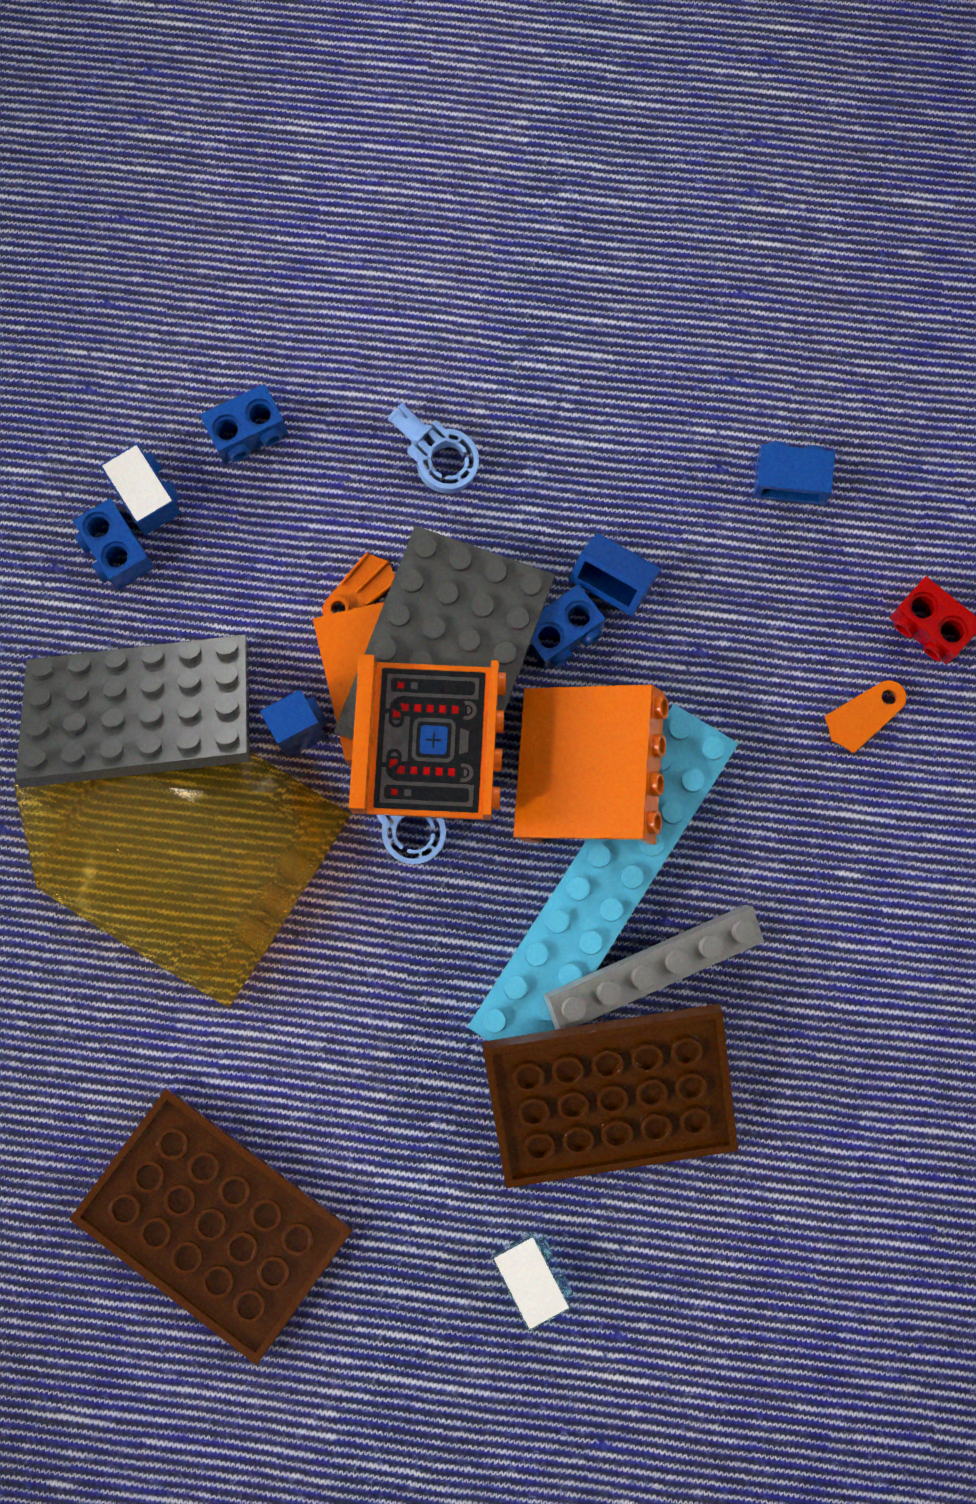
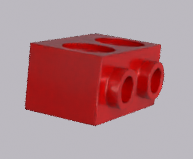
M927 576L919 582L889 617L895 622V628L902 635L908 638L913 637L924 646L923 650L930 658L938 662L942 661L946 665L959 654L976 634V616ZM912 605L922 606L926 610L927 618L917 617L912 611ZM941 628L950 629L955 634L956 642L945 640L941 634Z

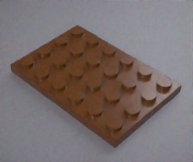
M720 1004L482 1042L506 1188L738 1151L723 1011Z
M170 1089L163 1091L69 1218L74 1224L255 1365L263 1358L354 1230Z

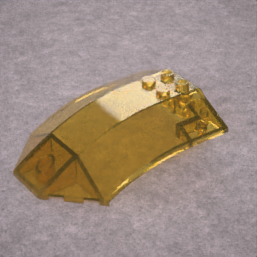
M250 752V762L26 788H20L17 782H14L36 887L110 936L228 1008L275 938L350 816V813L252 752Z

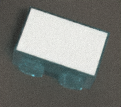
M531 1231L492 1252L491 1258L528 1332L572 1309L568 1298L574 1295L573 1290L563 1272L556 1276L549 1262L555 1258V1255L545 1236L538 1239L534 1231Z

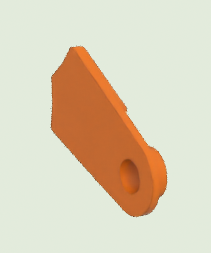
M366 552L326 599L322 608L323 616L334 614L332 608L336 604H343L346 611L374 604L387 594L395 577L390 562Z
M887 680L880 682L827 714L824 719L829 729L831 741L843 746L851 753H855L904 707L906 703L904 688L895 681ZM884 692H891L894 695L895 701L893 704H885L883 702L882 694Z

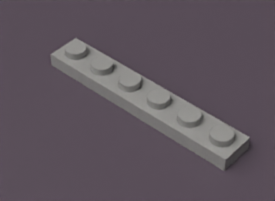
M743 905L543 994L555 1030L580 1026L763 943L764 939L753 906Z

